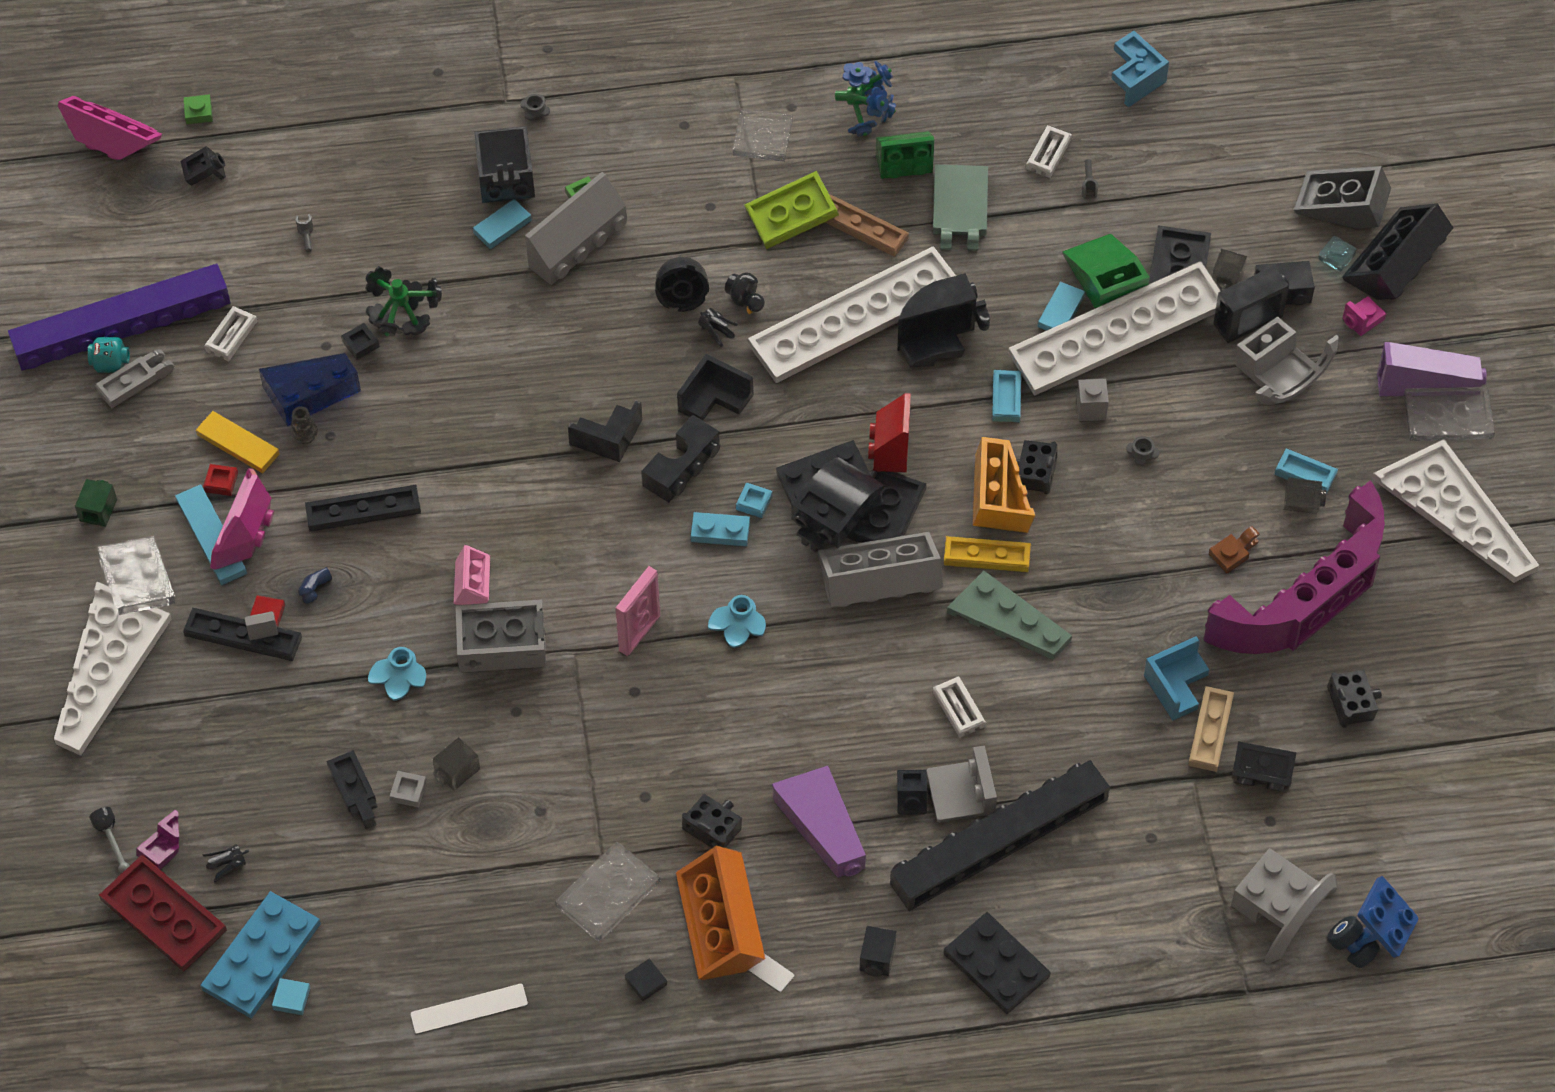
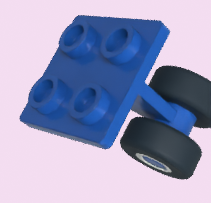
M1381 876L1374 882L1358 912L1359 919L1366 927L1363 929V925L1356 917L1348 916L1332 927L1327 939L1337 950L1347 948L1351 953L1347 961L1358 968H1363L1379 953L1380 945L1377 943V939L1393 958L1400 956L1418 921V916L1389 882Z

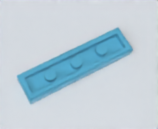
M200 484L175 495L207 560L211 564L212 550L223 525ZM242 561L217 570L213 569L221 585L247 574Z

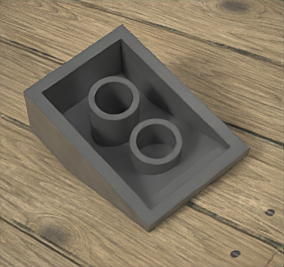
M1382 166L1307 171L1294 211L1299 215L1353 229L1376 228L1380 225L1391 186Z

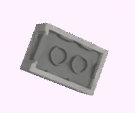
M542 600L456 605L457 658L460 672L546 667L545 623Z

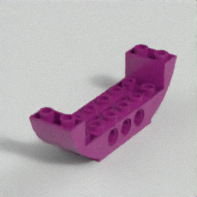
M1368 481L1362 487H1355L1348 496L1350 500L1345 510L1346 516L1343 525L1353 534L1348 541L1342 540L1339 542L1332 554L1328 557H1321L1310 572L1300 574L1294 581L1293 586L1288 590L1282 589L1279 591L1271 604L1267 607L1261 606L1254 615L1249 613L1231 595H1228L1222 601L1216 600L1207 611L1208 618L1205 624L1204 641L1218 648L1237 653L1263 654L1287 648L1294 651L1371 588L1380 560L1379 550L1385 526L1382 502L1372 481Z

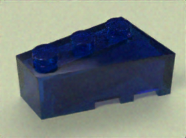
M345 353L259 369L263 389L287 427L361 391L358 372Z

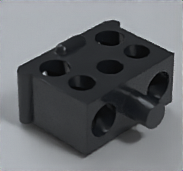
M1024 440L1020 459H1016L1020 470L1019 476L1022 485H1025L1026 490L1041 491L1046 495L1050 493L1058 458V448L1055 441L1044 443Z
M1364 670L1342 674L1333 672L1327 688L1340 725L1346 728L1349 724L1374 721L1378 712L1375 699L1382 698L1381 690H1371Z
M703 794L687 813L682 814V829L711 848L715 846L726 848L741 831L742 817L731 811L734 807L731 801L725 800L721 805L706 794Z

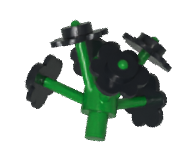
M378 266L375 271H370L366 275V291L378 297L383 293V290H388L390 298L384 307L377 303L375 306H368L366 308L369 322L380 329L379 332L385 334V336H395L396 333L402 334V332L405 335L411 333L419 335L423 333L427 326L430 325V316L428 314L420 317L415 316L413 311L418 308L419 302H422L424 297H427L429 308H437L438 302L442 298V290L440 286H437L436 278L428 281L427 291H422V284L418 281L411 283L409 280L402 282L400 279H394L391 286L389 280L392 273L381 266ZM398 307H404L411 320L405 322L402 328L396 325L394 320Z

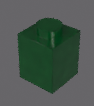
M85 480L75 505L80 522L103 527L107 526L117 501L113 484L104 480Z

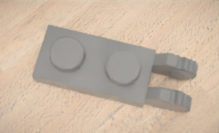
M156 349L144 357L140 356L96 383L95 387L112 409L158 379H163L172 373L174 364L169 360L160 363L164 359L165 354L161 349Z

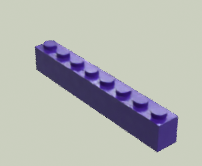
M218 263L10 329L8 333L21 371L29 368H36L54 360L64 359L67 356L82 351H88L89 344H93L94 340L98 337H118L122 339L135 334H142L159 326H167L184 318H191L212 309H219L231 304L224 278Z

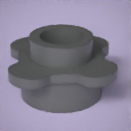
M530 94L521 101L520 105L526 112L525 118L527 120H534L540 116L549 115L550 108L546 106L544 96Z
M1146 436L1137 437L1133 443H1129L1126 446L1127 453L1132 454L1137 465H1144L1147 460L1151 458L1156 459L1159 456V450L1155 448L1153 440Z

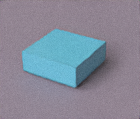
M746 482L736 503V510L763 518L771 501L772 491Z
M280 978L272 1003L273 1010L303 1015L310 991V984Z

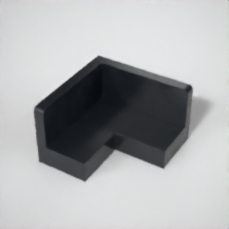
M705 354L677 392L678 412L688 417L694 415L703 421L713 406L718 404L740 415L754 395L753 377Z
M635 401L631 409L616 405L606 426L580 417L577 424L570 423L568 426L569 445L621 462L643 420L641 402Z

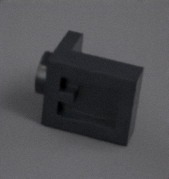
M207 146L180 161L185 181L191 186L212 174L221 180L226 177L223 157L219 153L213 152Z
M897 770L898 814L925 815L927 813V770Z

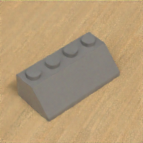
M601 172L525 235L528 267L550 285L558 279L564 278L571 268L577 263L583 262L590 252L596 247H601L608 237L625 226L627 222L626 205L606 174Z
M929 532L818 550L825 590L831 607H846L852 603L864 601L875 602L888 597L900 598L911 593H929L935 589L943 588L941 558Z

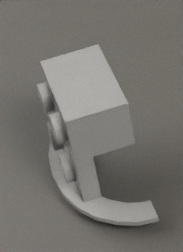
M1277 316L1237 344L1236 366L1261 387V389L1256 391V398L1261 404L1273 405L1282 403L1302 393L1325 372L1337 352L1339 336L1335 335L1326 342L1323 353L1318 361L1314 363L1296 348L1297 332Z
M1269 848L1237 886L1231 903L1233 908L1255 923L1263 915L1282 928L1264 960L1266 964L1281 959L1290 942L1314 909L1328 894L1338 889L1336 875L1331 872L1318 882Z

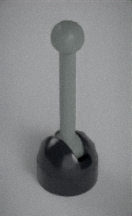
M102 807L92 812L89 818L95 829L106 833L119 862L118 870L122 874L130 865L124 861L111 831L115 825V815L111 807Z

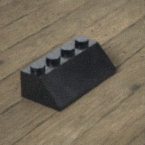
M1438 203L1400 207L1342 278L1345 282L1376 300L1396 299L1402 295L1406 285L1418 275V271L1424 263L1432 258V254L1438 246L1447 240V236L1452 231L1453 226Z

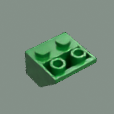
M927 131L877 137L876 158L880 178H898L901 176L933 173L934 136Z

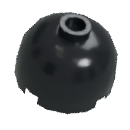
M679 256L666 261L657 271L655 293L658 301L665 308L669 309L670 306L678 308V312L694 310L706 300L705 296L709 293V280L705 269L699 262L689 257Z

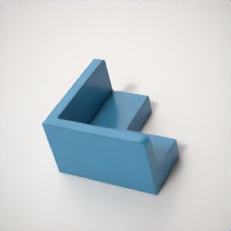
M1135 31L1114 43V51L1127 63L1112 72V80L1126 91L1124 104L1130 107L1167 82L1169 61Z
M1197 637L1186 640L1146 659L1144 677L1172 721L1198 710L1199 703L1187 685L1209 675V668L1198 653L1200 641Z

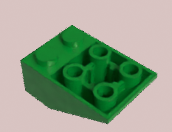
M1112 234L1062 251L1063 256L1095 309L1149 285L1150 277L1138 257Z

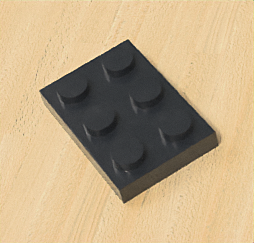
M988 912L983 914L947 945L943 952L1005 1014L1010 1013L1043 984L1051 974L1033 954Z

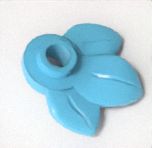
M738 595L729 602L728 606L717 608L712 613L708 622V629L724 631V637L728 645L736 648L743 645L748 640L750 634L763 636L766 622L764 617L756 611V605L752 599L746 595ZM743 608L747 611L738 612L737 610Z
M397 647L391 651L387 659L377 661L372 666L368 682L369 684H385V690L389 698L397 701L406 696L411 686L424 687L426 671L423 666L416 663L415 654L410 649ZM401 660L407 661L404 664H397Z

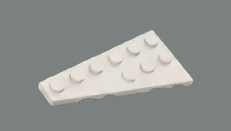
M1444 439L1373 473L1372 479L1513 583L1538 571L1539 564Z
M96 582L95 596L88 611L89 618L86 628L82 633L73 667L72 681L68 685L66 703L64 708H62L54 737L56 745L80 756L172 620L170 613L99 582Z

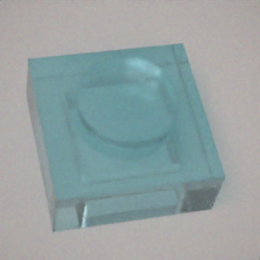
M1334 235L1319 252L1318 259L1341 272L1355 256L1357 248Z

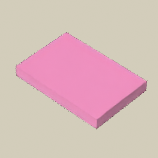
M648 566L616 606L619 652L626 656L631 654L660 617L657 570Z

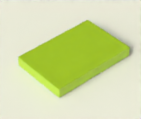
M817 171L744 205L766 249L839 216L838 210Z

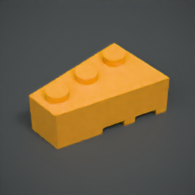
M981 438L975 454L973 526L1028 533L1035 518L1033 508H1030L1026 496L1027 490L1025 485H1022L1019 476L1020 470L1009 440Z

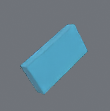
M514 199L474 226L473 233L489 249H492L532 221L531 214Z
M1060 282L1038 321V327L1047 331L1072 320L1085 297V291Z
M994 370L992 421L1020 422L1021 371Z
M1286 448L1275 469L1274 475L1327 495L1338 469Z

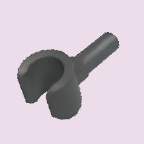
M1090 159L1085 160L1086 176L1082 185V196L1086 198V190L1090 189L1094 191V197L1096 198L1098 182L1093 179L1092 163Z
M308 214V221L300 222L299 217L296 216L297 230L303 236L305 251L311 252L310 233L313 231L311 215Z

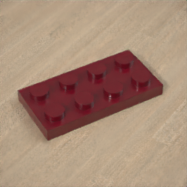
M141 855L99 894L100 900L183 972L227 931L225 924L144 855Z

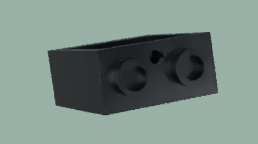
M1273 266L1218 292L1213 324L1227 343L1263 327L1277 316L1279 318L1283 317L1289 289L1287 278L1280 274Z

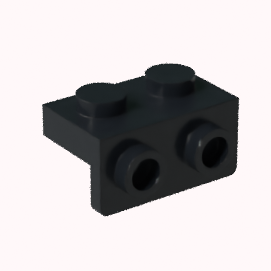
M1238 741L1232 777H1237V783L1254 786L1255 781L1267 783L1266 789L1284 792V786L1291 787L1297 752Z

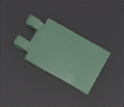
M935 164L933 234H941L940 250H951L952 235H968L967 251H978L979 236L987 235L988 166Z

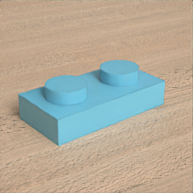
M694 512L691 542L747 546L750 517Z

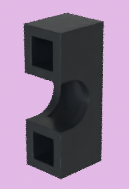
M692 415L676 432V448L683 452L684 455L671 459L658 452L641 471L642 486L668 503L675 496L681 495L686 488L687 482L692 477L698 476L703 469L704 463L709 458L715 457L719 452L721 446L719 431Z

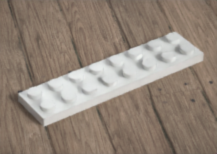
M933 246L748 338V345L775 383H778L897 323L903 307L916 292L934 281L956 275Z
M1200 261L1009 347L1008 354L1018 370L1021 371V375L1035 396L1215 314L1218 292L1220 290Z

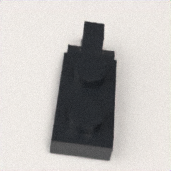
M354 750L326 761L348 812L351 813L352 817L359 815L365 829L376 826L375 816L372 809L377 808L376 798Z

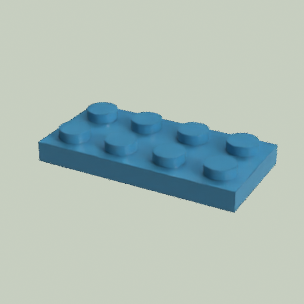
M270 891L200 985L202 991L252 1019L275 988L279 979L283 977L321 925L320 919Z

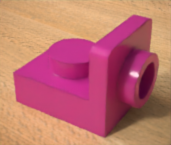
M1367 296L1355 305L1351 301L1346 303L1342 319L1350 329H1354L1362 336L1383 322L1386 318V313Z

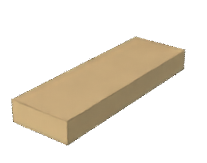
M1205 686L1188 766L1217 772L1234 692Z

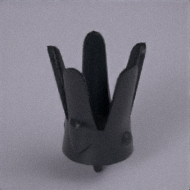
M713 308L700 312L701 316L698 324L702 329L708 330L720 347L723 346V342L714 329L729 338H735V334L727 326L728 323L737 326V323L724 318Z
M234 844L223 851L202 854L204 857L217 855L208 859L207 869L228 864L216 874L214 883L233 869L246 865L243 855L248 853L249 850L241 852L238 845Z

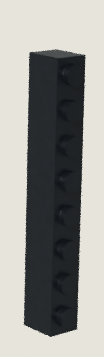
M1091 760L1082 765L1077 763L1070 767L1064 775L1058 778L1052 777L1045 781L1042 787L1033 792L1026 791L1019 796L1017 801L1010 805L1004 804L999 806L992 815L985 819L978 818L970 823L967 829L959 833L953 832L944 838L943 842L934 847L928 846L922 849L916 857L909 861L903 860L897 863L890 871V885L908 911H911L1106 802L1109 797L1110 786Z

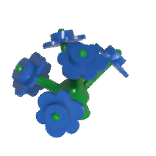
M877 60L874 63L879 72L878 75L871 68L864 67L861 62L845 64L843 79L849 81L851 86L845 91L835 92L836 101H847L848 105H853L859 124L849 128L848 133L857 134L858 137L867 136L872 133V128L877 126L875 120L864 123L859 105H868L867 114L870 116L875 115L876 117L882 116V123L886 122L887 117L892 118L896 112V103L892 102L894 95L891 94L887 99V91H885L882 85L885 82L887 86L892 87L890 79L893 78L892 70L886 64L882 66Z

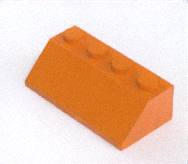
M715 846L677 871L676 876L698 979L706 980L743 973L765 960L742 852Z

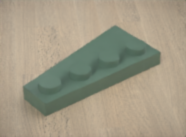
M985 571L947 607L948 614L955 617L957 615L969 620L970 624L977 627L982 625L995 631V635L1006 639V637L1014 639L1020 642V646L1052 660L1072 641L1071 634Z

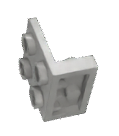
M985 746L973 747L972 759H968V762L927 769V779L937 822L993 814L996 809L997 796Z

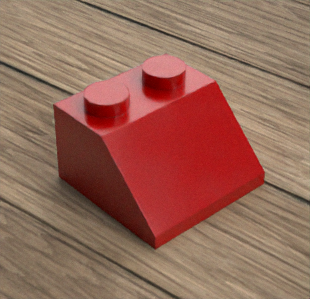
M911 393L901 395L876 412V423H870L869 440H875V442H869L868 459H874L873 471L907 473Z

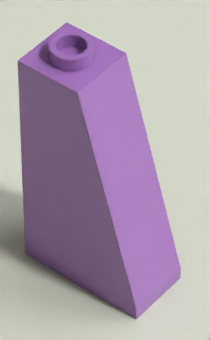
M1384 342L1377 371L1379 396H1479L1481 386L1486 384V369L1481 368L1480 357Z
M828 766L772 784L774 802L837 878L844 875L853 876L862 869H865L866 854Z

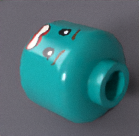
M98 337L94 340L93 344L88 346L89 366H93L94 370L98 373H114L124 367V363H129V347H124L123 341L118 337Z

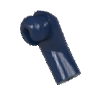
M325 567L304 578L298 589V594L302 596L304 603L307 604L316 600L317 594L314 589L332 580L328 568Z

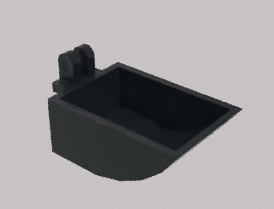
M527 126L475 131L482 203L535 198Z
M966 273L934 281L921 288L908 300L898 319L897 351L901 350V344L924 335L954 330L958 335L975 330V322H977L980 330L986 331L989 329L990 314L986 308L985 299L977 301L976 286L973 282H969Z
M839 457L827 462L812 477L791 506V520L801 526L797 532V536L801 538V544L806 547L811 544V550L814 552L821 549L826 542L839 548L884 489L885 485Z

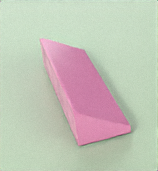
M464 545L455 562L454 604H483L489 601L490 556L488 554Z

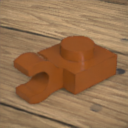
M1251 526L1238 539L1230 534L1211 547L1209 555L1227 574L1249 559V552L1247 550L1259 543L1256 538L1260 533Z

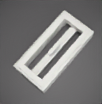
M1047 125L1026 164V169L1030 171L1032 168L1036 169V173L1041 174L1044 172L1046 177L1051 178L1071 141L1072 134ZM1050 135H1055L1040 163L1036 162ZM1060 138H1063L1049 166H1047L1046 164Z
M233 306L204 345L205 351L208 353L214 352L217 357L223 356L224 360L229 362L257 323V317ZM237 315L240 316L236 323L233 326H231V328L228 330L227 335L220 343V345L217 346V343L222 338L227 329L230 327V325L235 320Z
M959 676L933 687L936 699L959 738L965 736V733L968 731L969 733L975 732V728L979 727L982 729L985 727L986 722ZM951 687H956L972 714L974 721H970ZM945 690L953 706L955 707L957 713L964 723L963 726L960 723L958 717L956 716L954 710L952 709L951 705L949 704L947 698L945 697L942 691Z

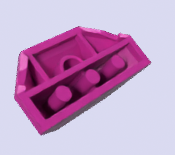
M71 96L58 102V108L75 140L85 144L89 149L106 153L109 158L121 160L160 140L162 137L161 133L148 125L109 108L83 101L79 97Z
M247 469L219 537L213 547L211 569L217 570L251 558L255 548H261L265 537L263 529L265 526L270 527L274 511L270 510L272 498L254 469Z

